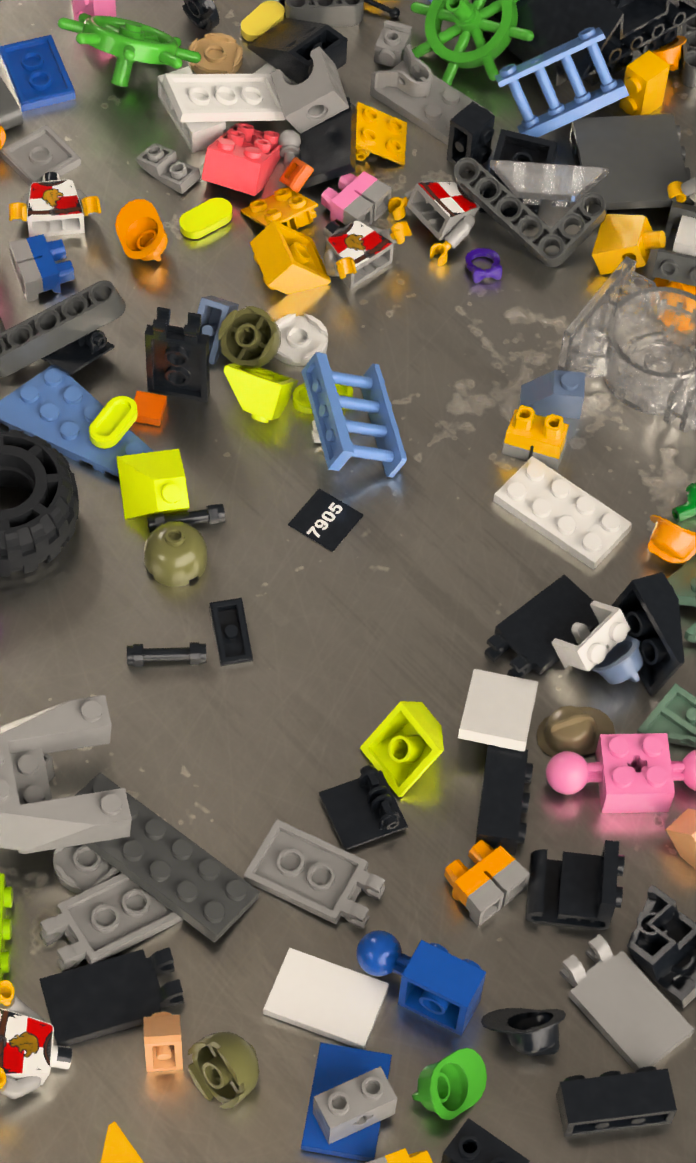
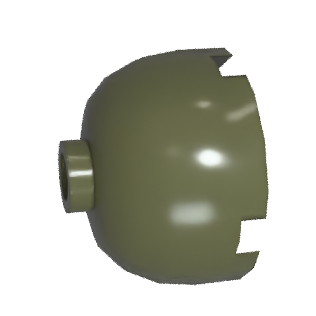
M245 306L246 308L239 311L234 310L230 312L222 321L218 332V340L221 341L222 354L230 362L239 364L247 369L260 368L268 364L277 354L281 344V332L276 321L263 309Z
M170 521L161 524L149 534L145 542L144 566L153 575V579L160 584L170 587L185 586L190 584L189 580L194 579L197 575L198 578L203 575L206 569V542L201 533L190 524L181 521Z
M231 1032L212 1033L194 1043L188 1050V1055L192 1054L193 1063L188 1065L189 1073L195 1086L208 1101L213 1100L214 1096L219 1102L223 1103L219 1107L223 1109L233 1108L243 1101L255 1088L260 1072L256 1051L250 1043L237 1034Z

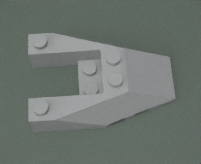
M105 695L70 700L0 727V848L18 850V853L28 854L130 837L132 818L125 788L52 799L43 755L110 744L112 724Z

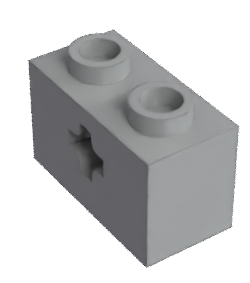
M380 1066L314 1096L313 1114L328 1144H331L394 1115L397 1096Z

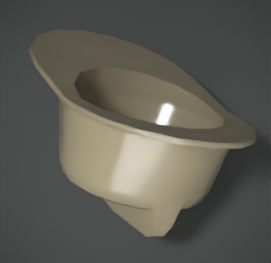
M563 706L556 709L550 716L544 718L538 726L536 737L541 750L551 758L563 751H571L583 756L596 752L600 734H615L613 722L608 715L599 709Z

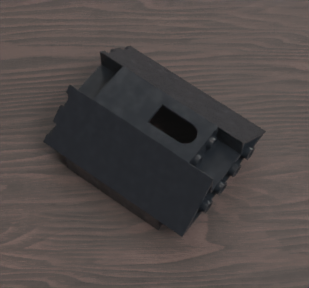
M486 0L484 7L490 5L496 0ZM519 0L516 2L518 10L517 27L531 30L534 33V39L528 42L512 38L507 49L525 62L579 37L578 33L586 28L594 27L596 29L600 27L606 39L597 43L608 70L613 75L626 68L627 65L648 50L653 52L675 40L677 28L696 16V2L693 0ZM502 11L491 16L487 20L500 23ZM485 31L492 37L495 34L492 32ZM587 47L571 54L581 80H585L591 86L601 82ZM561 60L545 67L548 77L555 87L569 80Z

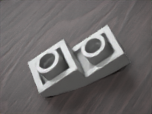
M155 142L136 158V162L146 172L181 194L201 178L199 168L179 161L175 150Z

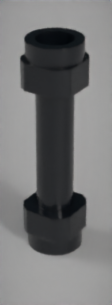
M223 504L208 505L204 510L165 516L163 513L147 515L149 533L154 531L159 525L170 521H181L187 524L209 522V525L226 522Z
M189 642L190 647L144 648L143 644H133V646H127V665L141 667L144 666V662L184 660H190V665H200V663H207L206 643Z

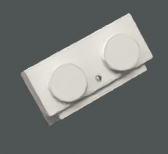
M594 600L590 606L599 625L591 633L587 625L575 622L572 625L571 631L578 645L557 638L551 642L565 669L570 665L588 672L596 664L601 663L605 659L606 654L617 643L625 640L627 633L631 629L620 608Z

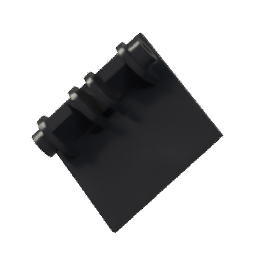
M95 330L41 359L72 375L114 349L115 346L107 342L104 332Z
M372 765L365 766L360 770V778L319 792V796L344 850L408 828L382 771L373 769Z

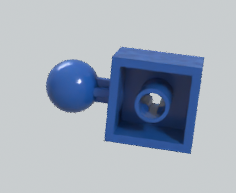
M382 930L369 932L358 943L356 950L357 961L366 973L381 977L393 972L401 976L398 1005L462 1036L480 1003L486 971L482 970L476 962L469 959L461 960L449 954L445 947L437 943L429 944L423 940L420 941L413 956L409 957L402 953L401 945L397 938L391 933Z

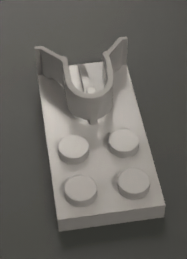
M407 44L404 48V58L398 65L391 70L375 71L371 74L370 95L448 145L450 120L472 101H475L433 75L431 69L423 61L415 57L411 50L412 45Z

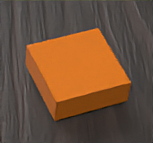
M295 157L279 178V181L298 193L314 169Z
M136 391L134 401L137 404L138 416L135 422L160 426L167 404V396Z

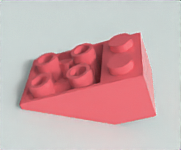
M236 123L207 147L201 180L256 196L265 188L281 158L280 149L282 146L278 144L280 134L275 131L263 132L254 129V126L249 123Z

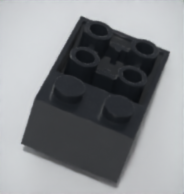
M286 18L248 44V49L276 69H280L295 83L300 84L308 79L312 73L314 65L310 53L319 46L335 63L337 70L345 65L348 38L328 24Z

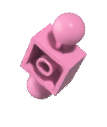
M667 733L600 734L595 752L596 762L587 763L581 755L571 751H563L554 755L546 767V778L549 785L561 794H575L581 791L587 783L598 782L602 813L669 812L675 794L673 781H684L690 789L696 791V750L688 753L683 761H671Z

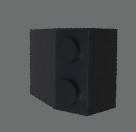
M501 129L489 171L490 174L537 216L539 215L558 152L557 142ZM490 188L484 190L483 197H493L496 194V190ZM479 208V213L489 215L484 209ZM507 208L503 211L502 215L513 217L516 215L517 209Z
M663 572L632 580L611 605L621 609L631 629L627 635L640 641L639 650L643 657V666L637 673L650 696L655 695L685 662L679 599Z

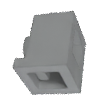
M385 20L384 28L375 45L374 62L391 67L398 65L404 58L405 46L411 44L412 26Z

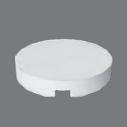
M296 313L287 314L276 320L281 332V344L275 355L277 360L291 366H306L315 352L326 353L328 347L327 329L317 318L308 314H304V317L296 316Z

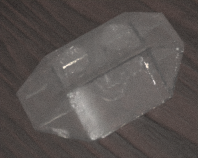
M493 159L490 160L489 165L515 197L523 198V203L528 205H540L541 200H553L552 206L570 207V202L578 201L609 174L608 167Z

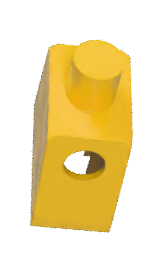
M606 214V218L601 223L592 257L601 275L643 267L647 264L651 249L665 247L666 236L663 230L652 231L650 223L644 215Z

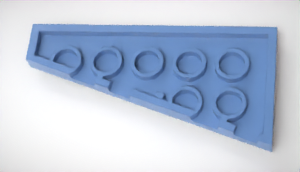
M53 365L0 400V423L8 426L9 431H24V434L30 437L36 435L51 444V447L62 453V455L77 462L80 460L93 465L94 470L101 473L106 471L119 477L116 456L154 452L130 429L111 448L103 449L93 445L89 438V426L104 406L68 373Z

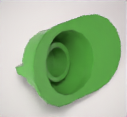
M462 1048L439 1062L424 1067L418 1078L417 1091L412 1094L413 1100L420 1101L428 1111L437 1113L441 1119L451 1120L456 1118L459 1114L472 1107L482 1097L485 1090L487 1073L482 1057L473 1049Z

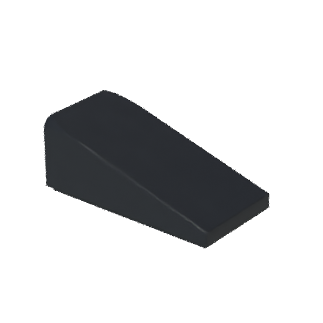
M242 598L210 602L209 612L220 666L253 661Z

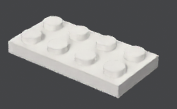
M269 73L165 74L163 86L180 122L285 120L273 80Z
M533 456L494 494L493 502L593 570L632 528L630 521Z

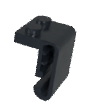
M605 840L601 856L563 851L562 861L547 859L548 849L533 851L530 855L526 920L533 923L592 930L608 929L615 907L621 908L623 887L617 886V876H623L625 856L619 855V841Z

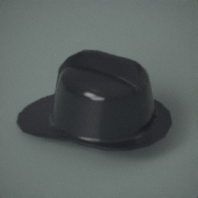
M505 1008L487 1013L482 1017L481 1023L483 1027L489 1030L506 1033L512 1046L519 1053L529 1056L551 1055L559 1051V1023L564 1020L566 1013L559 1009Z

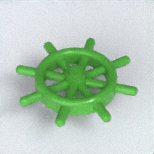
M433 0L430 5L420 2H413L411 4L412 12L426 16L425 33L427 41L413 48L412 52L416 58H420L433 50L443 61L448 63L442 81L450 86L458 68L469 69L483 65L489 79L496 81L495 75H498L499 72L494 59L507 48L512 38L529 42L534 39V33L531 30L517 27L518 10L516 2L519 0H496L484 7L486 0H474L473 4L469 0ZM502 11L500 23L487 20L491 16ZM443 20L456 23L441 32ZM485 31L495 33L486 43L483 33ZM460 35L454 51L445 47L444 43ZM472 37L477 49L465 52Z
M86 13L79 15V21L68 18H60L58 20V26L61 29L78 33L76 41L79 44H87L116 56L117 59L111 83L117 86L128 87L132 66L135 61L169 65L179 69L183 64L182 60L192 63H198L201 60L200 53L180 48V38L172 37L161 30L135 21L111 16H91Z

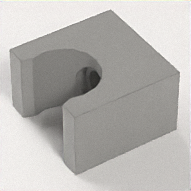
M320 46L313 49L310 53L314 67L312 73L304 82L294 85L280 69L270 73L284 118L300 134L349 108L336 65Z

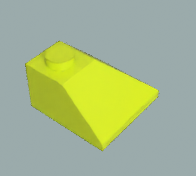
M232 363L225 365L223 370L242 410L252 413V419L264 423L280 418L298 383L296 379L262 367L247 369L239 364Z
M179 449L116 456L125 520L147 517V515L156 513L188 512L190 508Z
M400 701L361 745L360 749L378 771H382L388 785L396 795L403 797L444 751L442 726L423 702Z

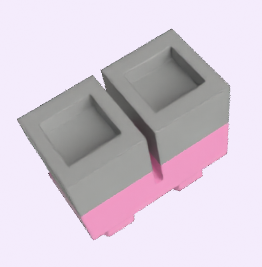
M363 171L359 176L352 173L341 176L338 181V188L342 190L340 193L328 187L321 195V204L330 211L331 221L339 220L347 226L355 220H360L367 226H370L372 221H376L388 210L392 187Z

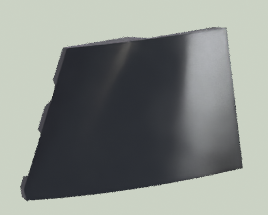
M651 885L647 892L648 898L644 909L639 913L637 927L632 932L627 947L648 976L673 1001L684 1009L696 997V923L677 909L675 900L656 886Z

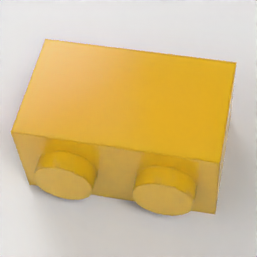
M650 50L627 65L623 83L627 88L629 96L620 100L619 107L630 115H649L662 106L670 65Z

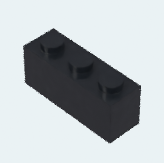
M488 744L475 844L483 840L494 850L501 845L510 855L516 854L518 843L524 844L527 823L520 822L521 813H528L530 793L524 792L525 783L531 784L533 763H527V749L524 752Z
M647 1066L636 1070L634 1073L621 1074L620 1071H608L599 1077L593 1078L574 1075L561 1081L556 1093L564 1137L671 1124L677 1111L668 1068L657 1070L656 1067Z

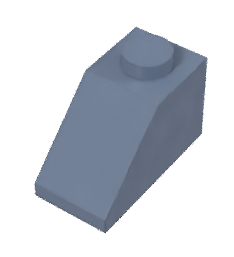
M212 295L201 297L197 314H201L200 334L209 335V363L214 365L222 349L221 341L218 340V332L222 321L230 312L238 311L239 304Z
M553 370L521 385L520 406L524 405L533 408L536 415L547 416L555 414L563 418L580 419L584 401L586 373Z

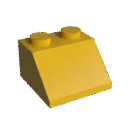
M273 220L249 242L254 252V260L260 266L263 273V281L271 290L276 289L289 295L325 286L331 282L313 239Z

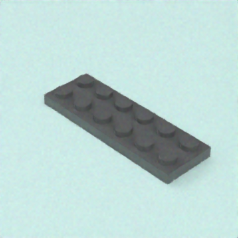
M99 773L76 795L119 789L120 787L102 773ZM126 792L132 818L130 837L85 845L215 943L258 899L260 891Z

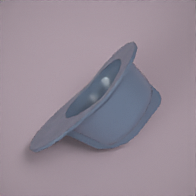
M627 635L624 641L617 643L606 654L605 659L601 663L596 664L591 670L598 672L610 684H619L626 680L637 683L640 680L637 672L643 666V657L639 650L640 641Z

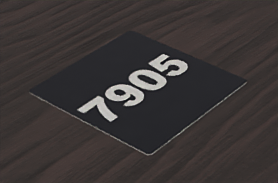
M318 489L288 523V526L333 552L364 515L325 491Z

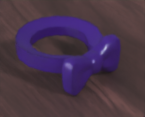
M478 248L467 253L465 265L472 272L474 283H479L484 278L490 277L495 280L501 279L502 266H500V256L492 249ZM477 257H488L494 263L490 269L483 270L473 265L472 260Z

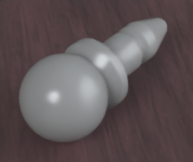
M294 130L283 131L278 139V144L282 146L280 156L284 158V171L293 158L298 157L300 154L298 148L301 144V138Z

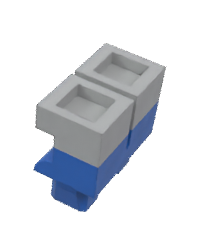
M44 234L9 242L11 263L27 303L38 300V293L51 289L55 293H61L60 284L75 280L74 268L70 260L55 264V261L67 258L62 239L46 242Z

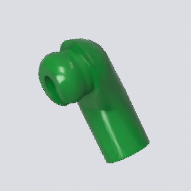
M691 483L686 488V491L689 492L687 494V503L672 508V516L677 523L696 516V483Z

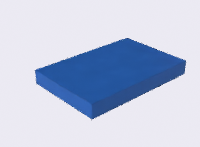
M52 35L0 46V59L21 112L76 99L75 90Z
M320 1042L301 1150L366 1162L375 1159L381 1121L328 1144L313 1114L314 1096L380 1066L388 1079L391 1054Z

